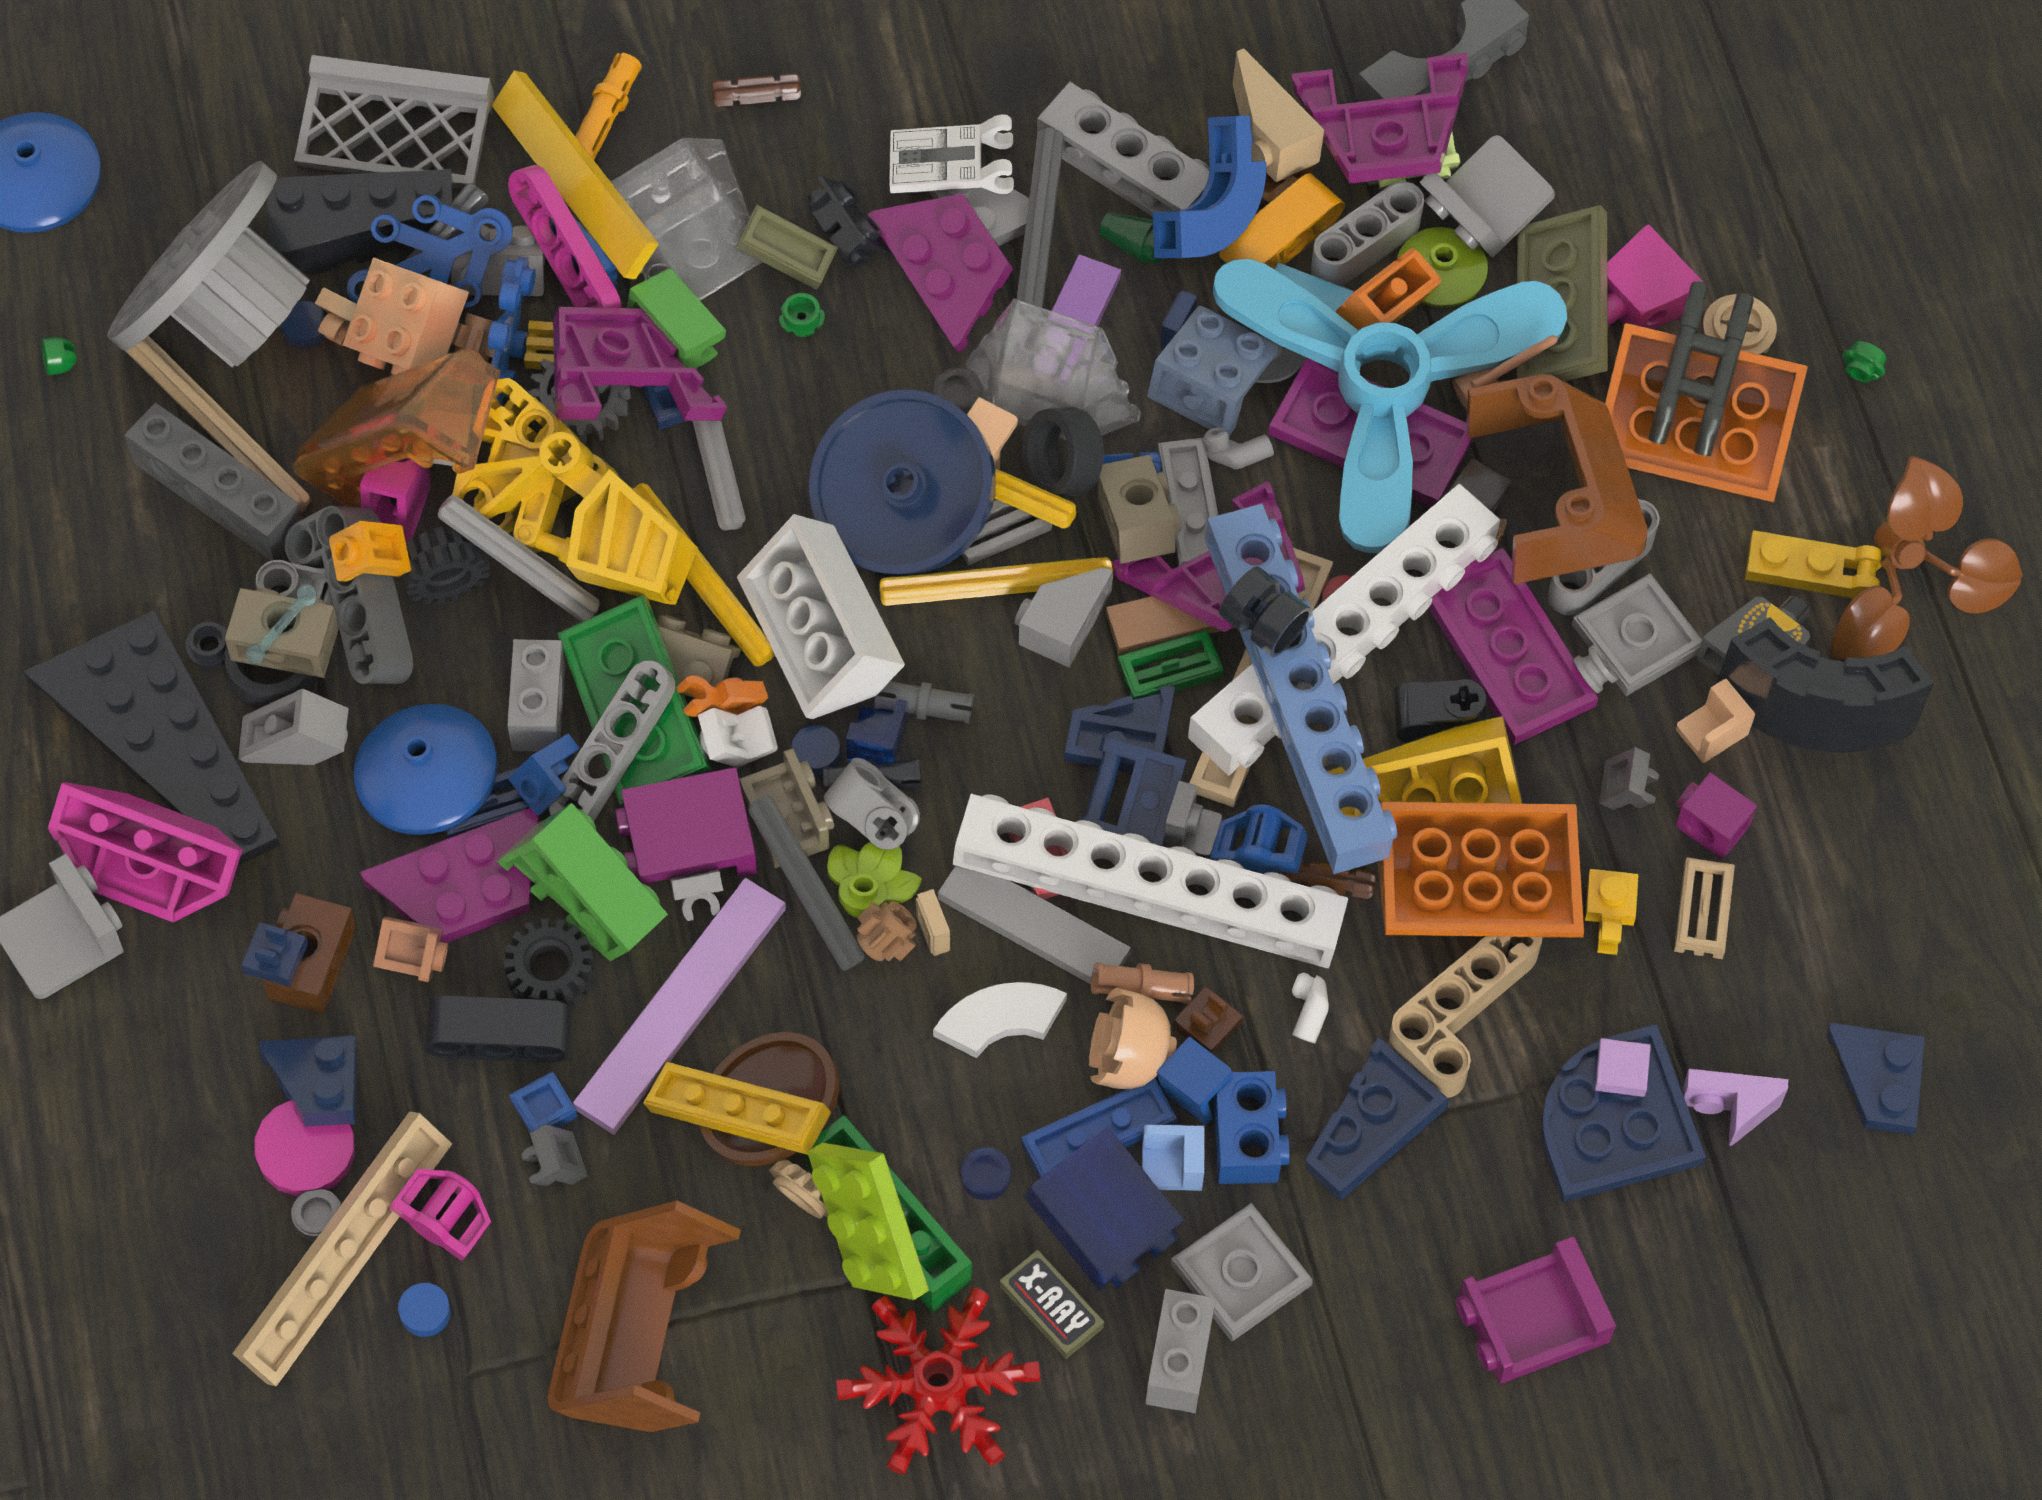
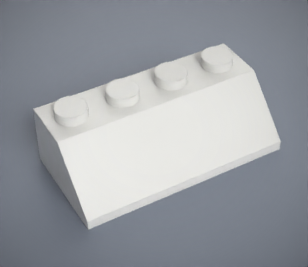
M793 514L737 576L806 718L814 719L876 696L905 666L834 525Z

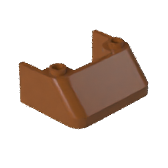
M1538 374L1468 389L1466 426L1468 438L1559 420L1581 486L1580 489L1568 491L1559 498L1555 513L1558 523L1557 527L1514 535L1511 574L1513 584L1629 561L1642 554L1647 542V525L1607 406L1591 395L1547 374Z
M679 1201L609 1218L595 1224L586 1236L582 1247L549 1387V1407L553 1411L570 1418L646 1432H655L698 1423L700 1412L675 1402L673 1388L665 1382L656 1380L676 1290L687 1288L702 1278L708 1263L706 1257L708 1247L738 1240L741 1230Z

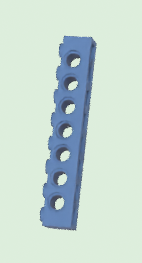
M1262 503L1208 518L1205 542L1226 596L1247 571L1259 566L1281 584V594L1290 591L1299 598L1295 588L1298 587L1295 566L1291 559L1284 560L1279 548L1282 546L1280 528L1274 518L1268 520ZM1253 557L1260 559L1264 563L1255 566L1246 563L1244 559ZM1304 600L1303 602L1310 607L1308 601ZM1311 613L1306 626L1294 641L1296 646L1287 648L1274 658L1250 640V630L1242 632L1241 636L1333 874L1389 858L1393 839L1397 838V828L1389 810L1383 811L1377 797L1380 795L1377 775L1372 767H1365L1361 757V753L1364 752L1361 734L1356 725L1349 726L1344 711H1347L1344 691L1339 683H1332L1328 672L1331 668L1329 653L1323 641L1316 642L1311 629L1315 625L1313 613ZM1295 681H1305L1312 686V688L1308 690H1300L1295 688L1291 683ZM1319 722L1326 725L1329 730L1316 732L1307 725ZM1335 764L1341 766L1346 772L1335 775L1327 772L1324 767ZM1354 807L1361 811L1363 815L1348 817L1340 809Z

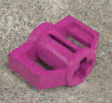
M418 1168L389 1207L390 1210L407 1221L421 1236L443 1247L461 1261L464 1260L491 1223L477 1188L461 1175L447 1170ZM428 1179L443 1180L420 1212L410 1206ZM455 1193L456 1198L442 1217L436 1220V1215L450 1196ZM472 1201L478 1214L458 1241L449 1232Z

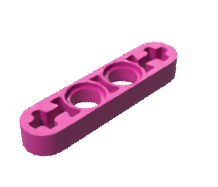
M532 165L511 173L508 188L512 201L575 307L621 308V301L617 290L548 173L539 165ZM550 217L553 219L554 224L556 226L557 236L553 233V230L551 228ZM572 256L576 258L579 265L580 275L574 268Z

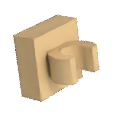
M323 287L315 304L328 314L321 322L318 332L325 335L327 339L342 346L357 304Z

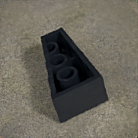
M451 169L277 178L273 189L267 197V243L302 273L311 271L312 276L331 271V265L357 259V263L372 260L373 257L375 258L374 255L395 248L399 252L414 249L394 240L386 243L376 240L371 232V224L376 217L389 213L396 216L403 224L428 232L437 220L431 223L419 222L412 212L413 203L422 195L432 194L441 203L449 206L456 198ZM428 200L421 202L419 209L422 215L432 217L435 213L434 204ZM383 219L380 221L378 229L382 235L391 236L394 226L389 220Z

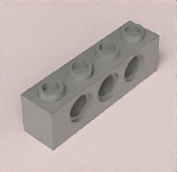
M1071 82L1065 86L1037 119V134L1039 130L1046 129V127H1052L1063 132L1064 142L1061 159L1152 217L1153 212L1180 211L1188 208L1198 200L1206 187L1209 166L1205 162L1188 157L1177 150L1167 138L1159 135L1155 136L1139 126L1137 121L1129 114L1117 112L1103 103L1094 92L1087 89L1082 90ZM1087 131H1096L1099 133L1090 134L1087 133ZM1123 154H1133L1135 156L1125 157ZM1160 177H1168V178H1171L1172 180H1161V179H1159V178H1160Z

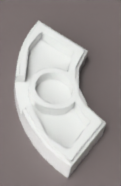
M1015 982L994 985L979 990L954 1005L940 1019L933 1030V1036L975 1058L989 1044L1006 1036L1028 1035L1044 1040L1067 1000V993L1034 983Z

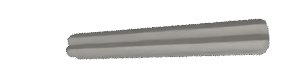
M450 495L442 503L438 511L439 519L579 621H586L597 613L600 602L596 597L459 497Z

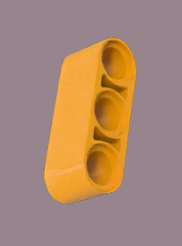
M1305 174L1260 210L1242 235L1220 251V258L1226 263L1232 260L1251 259L1264 263L1275 270L1278 263L1287 264L1316 240L1322 232L1330 228L1342 214L1345 203L1313 174Z

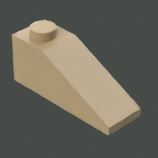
M1244 48L1237 51L1232 85L1240 116L1250 115L1253 136L1251 146L1253 162L1266 161V173L1275 182L1319 163L1324 129Z

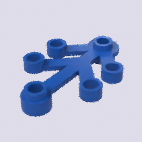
M432 194L422 195L414 201L412 206L414 217L422 223H431L437 220L464 233L446 240L403 224L393 214H381L373 220L371 232L376 240L384 243L394 240L424 251L396 264V266L418 274L432 269L429 278L446 284L456 257L473 250L465 279L455 285L459 289L462 285H470L475 289L476 296L474 300L465 302L464 307L466 308L474 306L481 300L483 294L481 284L491 255L503 251L510 244L513 236L512 223L504 212L495 208H484L472 215L441 203ZM423 200L431 201L434 204L435 213L432 217H425L420 212L419 208ZM386 219L393 224L394 231L391 236H384L380 233L378 225L381 220ZM490 223L495 226L497 235L494 240H487L482 236L481 227L483 224ZM369 269L358 271L348 281V296L356 304L360 297L357 286L360 281H365Z
M519 257L517 261L508 259L505 263L501 279L499 309L506 311L497 321H493L491 324L488 348L495 350L487 380L475 378L472 382L469 415H475L482 390L492 379L510 378L517 382V371L508 370L510 357L523 359L527 348L528 333L520 331L519 324L523 296H531L535 283L536 272L535 269L529 268L528 258ZM503 392L499 393L496 397L500 403L499 407L502 405ZM504 393V397L509 398L510 394L507 395Z

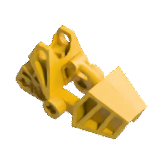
M510 378L492 379L482 390L470 428V432L475 439L492 443L488 463L459 466L452 495H456L463 500L465 494L470 490L479 489L477 496L474 498L473 508L487 519L505 512V519L498 527L507 533L513 531L514 538L534 553L544 551L559 557V561L565 563L579 581L635 596L644 595L650 600L676 605L698 547L644 496L622 480L614 468L600 457L592 454L571 429L561 420H558L545 405L531 396L517 382ZM501 392L507 395L510 394V400L507 401L504 407H499L500 403L496 399ZM533 420H536L543 426L538 434L528 426ZM576 494L584 498L575 509L571 538L563 539L551 534L560 503Z

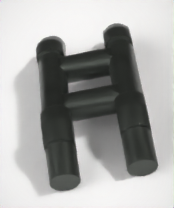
M1695 281L1691 283L1648 440L1658 444H1666L1679 395L1707 402L1693 451L1699 455L1711 456L1748 326L1754 298L1746 293L1736 295L1724 340L1697 333L1709 287L1703 282ZM1691 351L1719 357L1712 384L1685 377Z

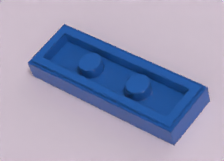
M1154 1078L1143 1087L1131 1090L1126 1089L1022 1136L1021 1145L1042 1185H1045L1142 1141L1145 1125H1176L1177 1117L1156 1078Z

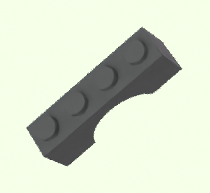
M1465 0L1460 5L1456 28L1460 42L1452 50L1440 56L1467 53L1468 73L1466 81L1471 78L1478 79L1499 58L1505 54L1511 56L1521 49L1527 39L1526 32L1530 15L1514 0ZM1392 50L1359 73L1355 99L1358 102L1430 94L1427 58H1413Z

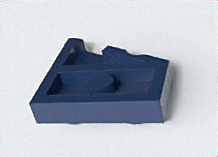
M1830 1022L1827 1029V1039L1830 1045L1834 1044L1842 1063L1841 1073L1847 1088L1855 1095V1107L1863 1127L1913 1135L1917 1128L1925 1037Z
M355 1035L259 1041L261 1060L265 1066L269 1065L276 1075L279 1088L285 1097L293 1102L294 1110L305 1127L355 1124L357 1044Z

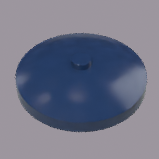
M905 389L886 391L867 397L841 414L822 437L813 457L809 476V498L815 520L834 525L854 565L868 572L887 577L927 574L942 568L958 558L972 545L983 530L993 507L996 490V470L990 447L972 419L959 407L938 395Z

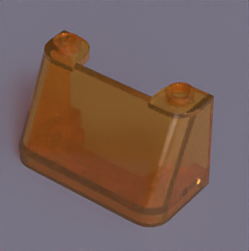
M462 349L456 353L442 356L363 386L298 448L293 470L300 478L348 507H361L360 484L366 472L405 458H410L424 468L432 467L434 459L454 462L452 470L458 474L473 470L500 370L484 361L479 353Z

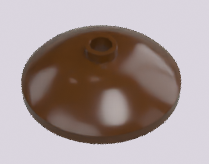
M793 1032L771 1033L743 1044L730 1053L712 1073L824 1103L831 1112L826 1123L834 1111L839 1094V1075L832 1057L816 1040ZM700 1126L702 1135L709 1146L720 1157L734 1164L742 1166L768 1165L797 1153L796 1151Z

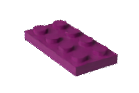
M1306 358L1269 425L1268 435L1344 468L1358 414L1346 404L1339 390L1338 372L1310 358ZM1364 378L1366 381L1373 385H1376L1381 388H1386L1382 385H1379L1373 381ZM1422 403L1419 408L1406 417L1413 460L1412 499L1433 507L1444 497L1475 437L1468 438L1466 422Z
M1504 548L1492 552L1482 562L1477 560L1471 562L1464 568L1465 574L1452 589L1445 591L1442 588L1431 597L1430 612L1473 681L1484 689L1486 702L1496 717L1503 716L1507 736L1513 745L1596 707L1598 696L1579 672L1574 663V658L1525 582L1513 584L1511 577L1512 561Z

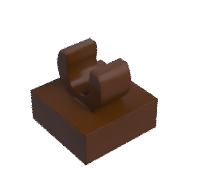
M1205 986L1174 1019L1173 1028L1185 1038L1191 1037L1210 1053L1214 1054L1240 1027L1243 1022V1015Z

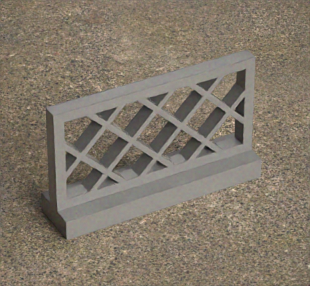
M316 55L311 56L308 71L311 79L294 159L296 166L351 174L428 170L431 167H434L435 170H441L443 168L439 162L460 149L468 159L465 175L452 173L454 187L464 188L468 183H476L488 115L492 113V104L495 99L490 78ZM320 93L339 95L346 104V106L326 119L317 109ZM349 97H355L356 99L351 101ZM371 100L383 101L390 112L369 125L358 109ZM393 103H400V105L395 107ZM415 106L428 107L435 117L414 131L402 115ZM438 109H445V111L440 113ZM459 112L477 114L475 126L461 136H458L447 122V120ZM353 113L364 129L343 143L332 129V126ZM316 117L320 123L313 127ZM397 119L409 135L390 148H387L376 133ZM442 125L453 141L432 155L421 138ZM327 131L338 146L325 156L308 154L310 141ZM371 137L382 153L369 162L357 161L350 150ZM472 140L471 148L469 151L465 144ZM415 143L427 159L414 168L401 167L394 156ZM345 155L347 159H340V157ZM389 160L392 165H385L384 163Z

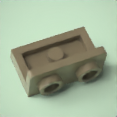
M659 614L656 621L679 683L686 677L695 675L705 679L711 686L715 687L719 682L727 679L733 658H738L741 651L740 647L729 644L731 636L704 628L702 635L685 630L686 621L673 616ZM683 693L684 695L693 697V696H692L691 694H689V693Z
M792 748L783 752L784 763L740 778L739 783L748 807L764 796L769 795L773 798L808 857L829 849L828 830L834 828V823L825 801L817 803L811 789L816 788V782L808 762L805 760L799 763ZM760 833L774 867H780L775 856L773 855L765 839Z

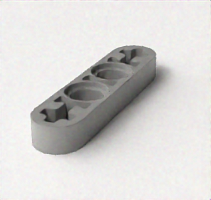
M643 661L635 665L629 672L562 778L561 782L566 787V792L549 807L551 815L564 808L566 802L571 799L572 801L578 800V804L583 807L582 811L588 814L593 821L596 819L674 694V677L660 663ZM646 677L651 679L656 677V681L661 684L656 692L653 690L647 691L646 687L642 685ZM631 697L648 707L645 713L634 704L629 703ZM624 713H633L637 720L635 731L627 737H617L614 731L616 719ZM598 754H607L611 760L609 772L602 778H592L588 772L590 760ZM581 779L589 786L596 788L594 794L578 786V781Z

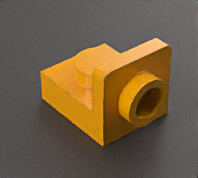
M359 521L329 538L338 581L347 582L363 573L399 577L411 571L402 525Z

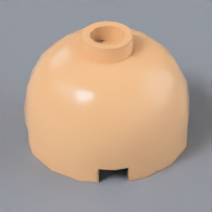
M1115 988L1106 998V1000L1114 1002L1110 1013L1100 1012L1096 1020L1091 1040L1089 1066L1098 1068V1075L1090 1077L1092 1082L1099 1085L1131 1090L1143 1087L1157 1076L1156 1072L1176 1051L1177 1040L1175 1037L1170 1036L1171 1030L1168 1017L1164 1009L1157 1002L1139 993Z

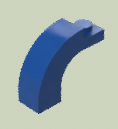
M1250 115L1208 117L1210 164L1206 187L1198 200L1188 208L1180 211L1153 212L1154 258H1190L1211 255L1228 247L1247 229L1259 207L1266 179V161L1252 162L1251 146L1253 136Z

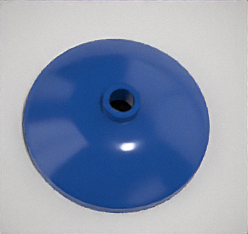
M43 112L18 114L0 121V228L23 233L51 230L77 217L91 203L100 185L101 161L94 141L81 126L65 117ZM33 153V155H31L30 157H21L25 154Z
M444 704L416 705L390 715L381 721L364 739L354 763L355 789L365 810L381 825L405 834H433L445 831L463 822L484 804L496 781L498 757L489 732L470 713ZM426 749L422 755L412 756L414 752Z

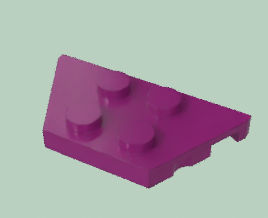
M963 194L870 212L868 216L880 227L882 231L881 236L953 347L960 353L969 343L966 337L979 316L984 318L993 303L995 292L1003 287L1013 267Z
M531 808L361 871L362 881L366 888L370 891L374 889L390 902L393 910L407 921L442 928L440 942L448 943L530 911L532 881L515 866L506 871L496 861L528 831L540 823V817Z

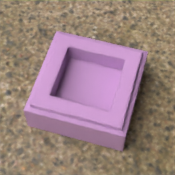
M1601 1038L1598 1049L1595 1091L1645 1097L1650 1045Z

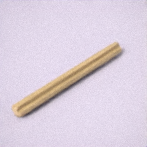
M149 335L134 347L126 350L229 455L298 502L301 514L307 509L308 504L311 502L310 495Z

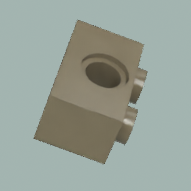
M1150 455L1103 464L1097 481V499L1120 564L1174 553L1175 533L1181 532V519L1177 505H1169L1167 499H1169V487L1165 473L1163 471L1156 472Z
M240 588L225 641L232 661L324 678L339 626L334 606L328 605L321 599L305 597L300 600L282 596L271 589L259 588L253 591ZM283 625L293 626L291 630L284 633L274 632L276 628Z

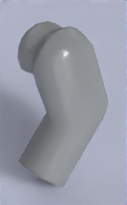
M1212 428L1205 433L1203 438L1208 458L1232 469H1241L1274 455L1272 444L1265 434L1239 444L1230 440L1228 433L1224 429Z

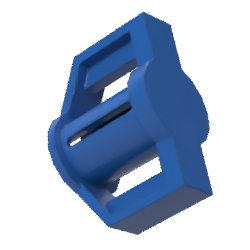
M1264 804L1253 805L1247 811L1221 821L1211 860H1231L1239 863L1246 870L1260 874L1268 872L1298 873L1307 841V834L1303 825L1278 808ZM1247 828L1242 846L1236 851H1232L1236 833ZM1285 828L1289 829L1290 833L1285 852L1275 853L1281 831L1285 830Z

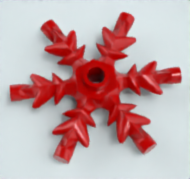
M971 1288L961 1313L953 1305L948 1307L950 1331L940 1328V1333L946 1344L938 1351H931L924 1347L927 1330L925 1329L917 1335L916 1314L913 1309L908 1310L903 1318L888 1295L878 1299L872 1305V1309L888 1327V1329L877 1331L876 1335L882 1340L899 1345L900 1347L891 1353L909 1356L911 1367L909 1371L899 1375L890 1366L886 1365L885 1376L875 1369L864 1365L860 1366L859 1371L864 1379L836 1380L838 1400L866 1396L863 1402L864 1409L873 1407L887 1395L889 1406L895 1402L901 1393H906L913 1397L915 1401L914 1410L897 1416L908 1422L895 1428L886 1436L887 1441H899L886 1465L887 1468L901 1475L906 1473L915 1449L922 1456H928L929 1445L926 1430L937 1434L931 1416L939 1410L948 1411L953 1415L950 1433L960 1427V1443L964 1453L969 1452L974 1444L990 1467L996 1465L1006 1455L989 1434L999 1431L1000 1425L989 1419L977 1416L985 1408L967 1405L966 1393L970 1388L978 1386L988 1396H991V1386L1006 1394L1014 1396L1018 1392L1013 1382H1040L1039 1361L1011 1365L1014 1354L1008 1352L990 1366H988L987 1355L983 1357L976 1368H970L962 1362V1351L979 1345L969 1339L985 1331L990 1326L989 1321L978 1320L989 1299V1295L983 1290ZM934 1379H943L947 1384L936 1387L929 1383Z

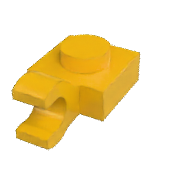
M1590 869L1587 879L1585 921L1599 922L1597 953L1617 955L1618 944L1621 942L1622 925H1634L1637 906L1638 874Z

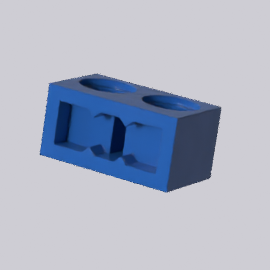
M1275 1071L1232 1072L1230 1080L1213 1096L1218 1184L1278 1183L1281 1165H1289L1288 1135H1279L1278 1118H1286L1285 1088L1276 1089ZM1244 1098H1253L1258 1100L1263 1107L1255 1111H1248L1243 1109L1238 1102ZM1248 1144H1255L1260 1146L1265 1151V1154L1261 1157L1252 1158L1246 1156L1241 1151V1148Z

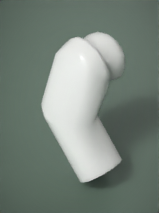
M1300 973L1295 980L1292 993L1296 998L1305 1000L1292 1035L1315 1044L1329 1009L1326 983L1318 975L1314 978L1307 973Z

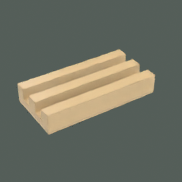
M1686 858L1674 952L1684 953L1686 949L1693 950V955L1703 956L1705 952L1713 954V958L1723 959L1735 865ZM1695 871H1701L1703 876L1695 938L1687 937ZM1713 873L1722 875L1715 941L1706 940Z

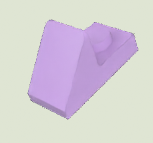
M1689 1069L1682 1086V1093L1687 1106L1694 1107L1698 1112L1716 1114L1723 1110L1730 1111L1729 1146H1732L1780 1108L1788 1090V1079Z

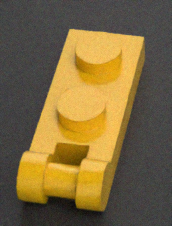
M1753 530L1749 545L1745 580L1855 598L1863 590L1879 585V580L1875 576L1876 570L1881 568L1883 554L1881 549L1869 545L1854 548ZM1843 569L1857 570V575H1843Z

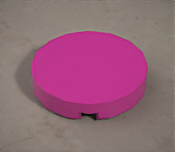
M290 1100L275 1107L262 1120L255 1136V1158L264 1179L278 1191L299 1197L306 1191L316 1189L330 1190L349 1173L355 1158L354 1133L350 1124L305 1127L294 1110L293 1102Z

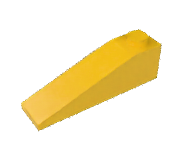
M1503 716L1456 726L1363 759L1365 767H1372L1377 775L1380 785V795L1377 797L1380 805L1381 802L1522 804ZM1338 767L1327 772L1338 775L1346 771L1342 767ZM1354 807L1340 809L1348 817L1363 815L1361 811Z

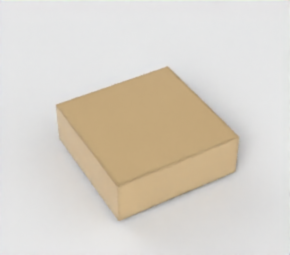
M934 889L917 894L916 918L930 953L936 956L950 951V930Z

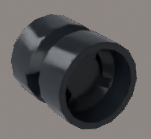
M1256 566L1247 571L1232 587L1223 600L1219 615L1241 633L1250 630V640L1274 658L1284 652L1299 636L1311 616L1312 609L1290 591L1281 594V584L1262 568Z

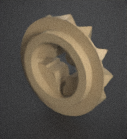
M1737 294L1721 297L1709 306L1702 323L1704 335L1724 340ZM1754 298L1741 350L1755 354H1766L1776 336V320L1771 310L1763 302Z
M789 1160L778 1161L770 1168L769 1171L775 1178L773 1184L787 1198L819 1219L823 1215L828 1217L821 1192L814 1184L810 1172H806Z

